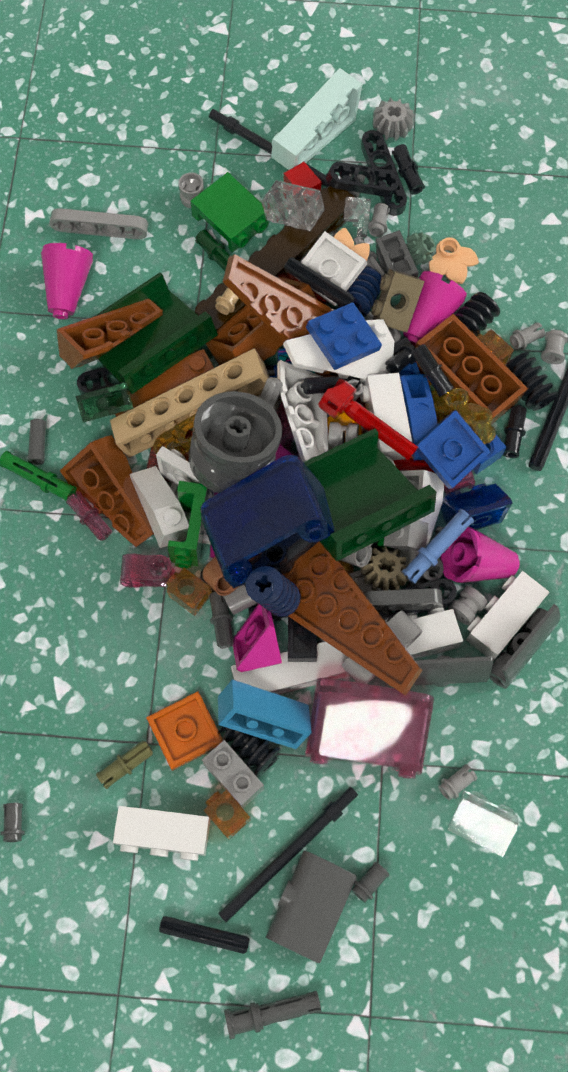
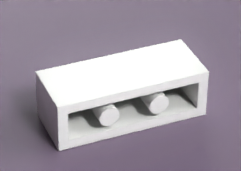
M399 373L368 375L363 383L364 391L360 395L361 402H365V407L368 411L412 442ZM378 438V449L385 456L392 460L406 459Z
M523 571L517 578L511 575L502 586V589L505 590L504 594L500 598L494 596L484 608L488 613L483 619L477 616L467 628L471 633L466 640L486 657L491 656L493 661L549 594L548 590Z
M119 806L113 843L120 846L121 852L138 853V849L143 848L151 849L150 855L168 857V852L180 853V859L198 861L199 855L206 856L210 818L207 816Z

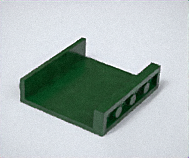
M158 273L95 315L98 316L146 299H150L163 311L162 316L97 359L131 395L218 336L212 317L206 311L198 316L168 289L162 273Z
M376 429L361 434L341 445H337L327 452L312 457L308 461L278 474L280 496L336 562L435 512L437 492L430 485L418 490L378 449V431Z

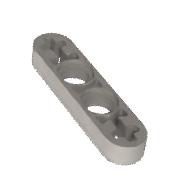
M62 208L54 209L51 212L49 222L51 228L59 232L127 239H144L147 236L149 224L145 218L140 216Z

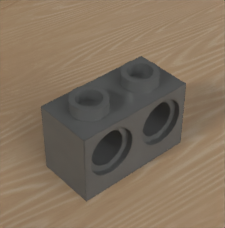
M400 230L375 239L377 259L386 274L389 269L418 277V270Z

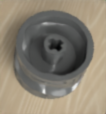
M223 392L204 401L198 408L194 418L193 435L189 451L190 468L197 480L206 488L229 496L250 494L265 485L271 477L276 452L282 436V425L276 411L263 399L245 392Z

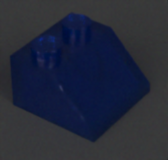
M483 483L471 488V491L464 493L454 491L447 494L442 501L441 512L447 525L459 510L463 509L469 514L468 518L472 517L474 520L469 527L478 530L502 523L513 503L511 498L496 483L488 486Z

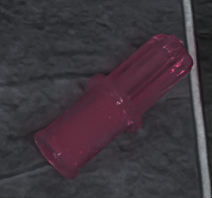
M80 491L75 494L73 493L67 499L66 503L78 515L80 523L86 525L98 540L104 541L111 535L112 530L98 515L99 510L93 508Z

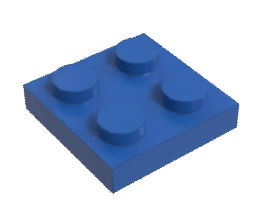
M354 303L309 320L306 325V329L334 370L380 351L382 343Z
M456 410L447 415L416 444L418 446L416 450L448 489L454 488L491 452Z

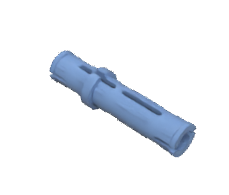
M460 509L425 548L421 547L418 550L419 554L401 572L405 576L407 575V578L415 584L431 566H436L438 563L437 559L474 522L473 518H468L469 514Z

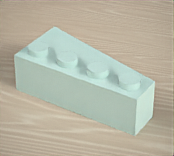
M339 68L294 118L274 136L271 157L288 170L303 161L305 163L308 162L356 120L363 84Z

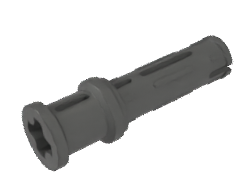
M317 991L269 1004L258 1005V1003L252 1002L249 1007L235 1011L225 1009L224 1013L230 1040L235 1039V1035L252 1030L258 1033L264 1029L263 1026L321 1012V1005Z

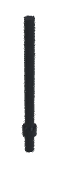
M215 109L211 110L209 118L222 125L224 130L231 134L236 133L269 154H272L271 142L240 125V122L232 116L227 117ZM308 165L320 179L321 184L328 188L330 185L326 180V175Z
M349 787L336 801H330L322 809L324 812L218 913L219 916L227 923L331 821L336 822L343 815L342 811L358 796L356 791Z

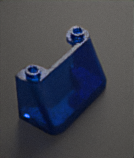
M286 455L206 500L200 508L201 520L223 577L233 589L245 583L249 574L253 571L252 565L248 561L250 558L295 533H298L305 541L318 542L335 532L324 487L304 462L294 455Z

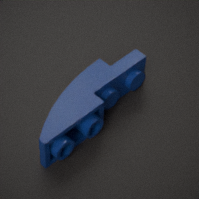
M416 362L409 364L399 373L412 443L415 445L438 425L427 377L424 378V374H420ZM417 451L412 455L414 461L424 460Z

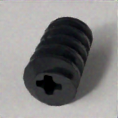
M478 292L472 295L470 300L454 315L478 337L481 333L480 330H485L487 324L492 323L494 317L500 315V308L486 293Z
M524 352L511 359L505 366L528 388L521 397L523 401H526L525 406L528 409L537 411L549 405L558 397L559 393L556 391L549 394L548 391L553 387V384H543L548 376L546 374L538 376L537 374L542 370V367L536 366L533 368L532 365L537 359L535 357L527 359L529 352Z
M222 727L218 731L219 734L226 731L223 740L226 742L233 741L231 748L234 751L242 749L239 757L242 760L249 758L246 764L249 769L257 767L254 773L256 777L265 773L279 759L276 755L280 747L277 746L269 749L271 741L262 740L261 738L227 727Z

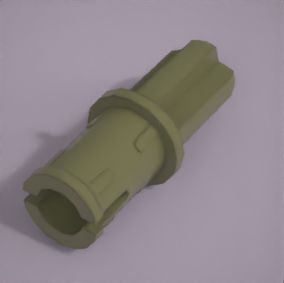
M141 741L122 756L118 754L117 759L100 772H97L96 776L101 784L108 789L127 773L131 775L132 770L152 756L153 751L147 742Z

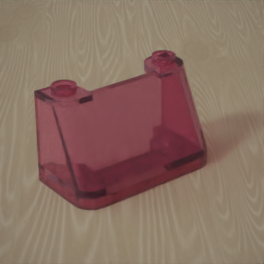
M318 678L316 680L310 719L312 733L307 738L305 757H310V762L322 765H327L328 760L338 758L393 767V770L398 771L399 777L415 779L416 775H421L423 771L434 697L411 691L405 696L393 688Z

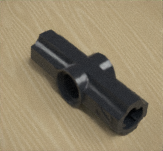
M301 522L281 539L266 543L262 549V554L236 575L246 587V580L249 574L261 566H270L281 574H286L293 568L295 561L316 545L319 540ZM283 553L280 560L273 562L276 555Z

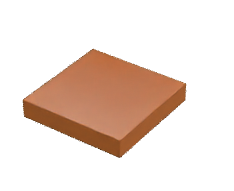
M199 691L146 717L172 771L212 751L223 741Z

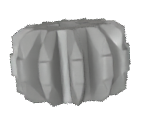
M390 97L388 103L381 100L379 107H376L373 113V128L377 129L382 135H385L386 140L389 137H393L395 141H397L399 136L405 138L413 128V110L410 109L409 103L402 104L401 98L398 101H393Z

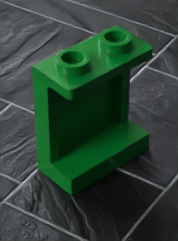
M229 172L190 201L192 216L198 222L201 219L207 221L227 240L228 249L232 253L238 248L246 246L253 236L257 233H262L269 224V209Z
M179 481L177 489L178 500L183 511L191 512L188 533L185 542L169 540L167 547L171 563H175L174 565L179 568L190 569L191 566H199L209 507L208 488L200 483Z

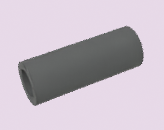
M33 419L30 421L28 462L34 465L43 464L45 459V420Z

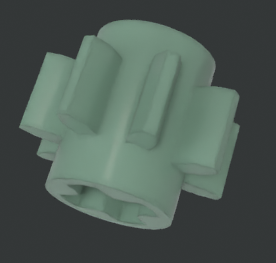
M421 232L419 234L414 233L406 238L408 242L406 244L416 266L421 263L424 265L433 260L430 254L435 252V243L429 235H424Z

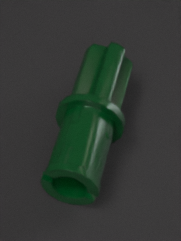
M207 230L200 231L195 238V242L207 252L210 260H214L225 271L228 258L231 257L224 250L225 246L222 243H218Z

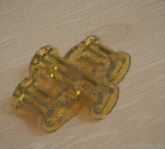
M452 389L441 397L438 396L436 390L431 391L438 424L452 411L456 410L484 444L494 440L496 432L491 425L493 419L492 412L488 408L468 403L469 394L465 389Z

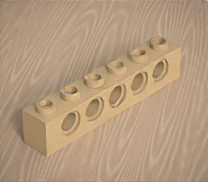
M254 348L111 419L110 423L116 445L130 458L192 428L198 408L204 401L216 394L231 391L245 392L255 396L261 394L269 378L265 363Z

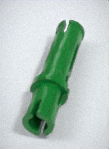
M5 451L1 455V467L40 487L41 491L45 493L51 492L66 502H70L74 498L77 487L57 478V474L54 472H46L11 454L9 451ZM19 466L29 470L33 474L26 472L25 470L19 468ZM43 478L46 479L47 481H49V482H51V483L57 485V487H55V486H53V485L47 483L46 481H44V480H42V479H43Z

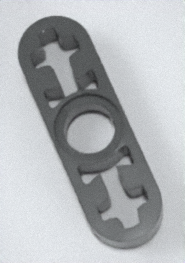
M439 589L363 592L377 611L424 610L443 606L442 591Z

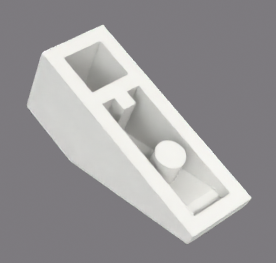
M154 466L131 473L130 478L159 547L168 546L169 540L178 542L186 540L189 523L180 502L157 467Z

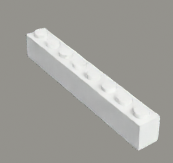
M436 608L429 611L427 616L419 618L417 615L408 616L423 631L406 648L413 659L449 651L461 646L463 638L453 609L445 611L444 608ZM322 639L317 644V662H288L287 651L280 653L281 664L245 672L236 670V665L231 666L234 680L278 695L350 676L341 666L348 657Z

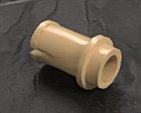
M227 288L222 296L217 297L215 307L220 313L228 315L234 312L235 304L239 298Z

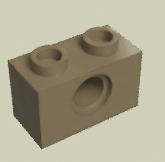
M389 269L388 273L384 274L381 279L380 290L382 291L379 300H375L371 311L372 319H383L387 327L407 332L425 281L418 277ZM399 293L401 295L400 302L395 306H391L390 300L392 296Z

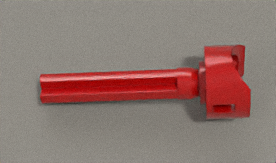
M339 379L333 388L327 389L318 403L320 409L333 419H336L345 412L348 417L366 430L376 429L378 431V438L407 460L412 457L418 446L358 402L353 401L354 394L357 391L354 386L343 379Z

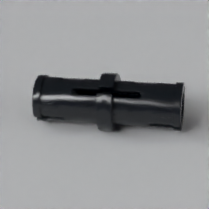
M405 144L396 146L392 150V155L398 164L399 175L404 178L411 195L419 194L425 189V185L418 174V165L412 160Z

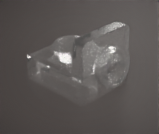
M346 197L343 220L353 222V226L357 227V237L367 238L371 199Z

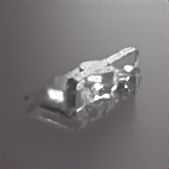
M463 790L460 802L447 830L503 857L518 828V816L515 815L514 810L506 805L499 804L496 806L488 802V799L479 792L471 791L469 793Z

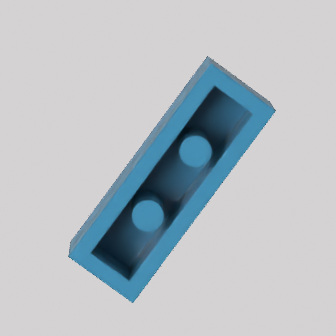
M233 679L218 696V724L220 726L293 749H297L312 733L308 704Z

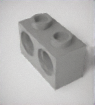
M225 740L202 759L203 765L241 809L264 790L263 783Z

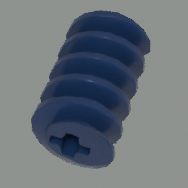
M369 266L362 270L347 290L348 293L353 295V303L363 317L370 313L381 291L380 283L382 276Z
M270 566L256 568L249 574L246 580L245 588L248 596L274 615L287 617L298 608L300 603L298 587L275 568Z

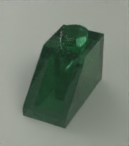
M126 382L75 396L83 423L134 409Z

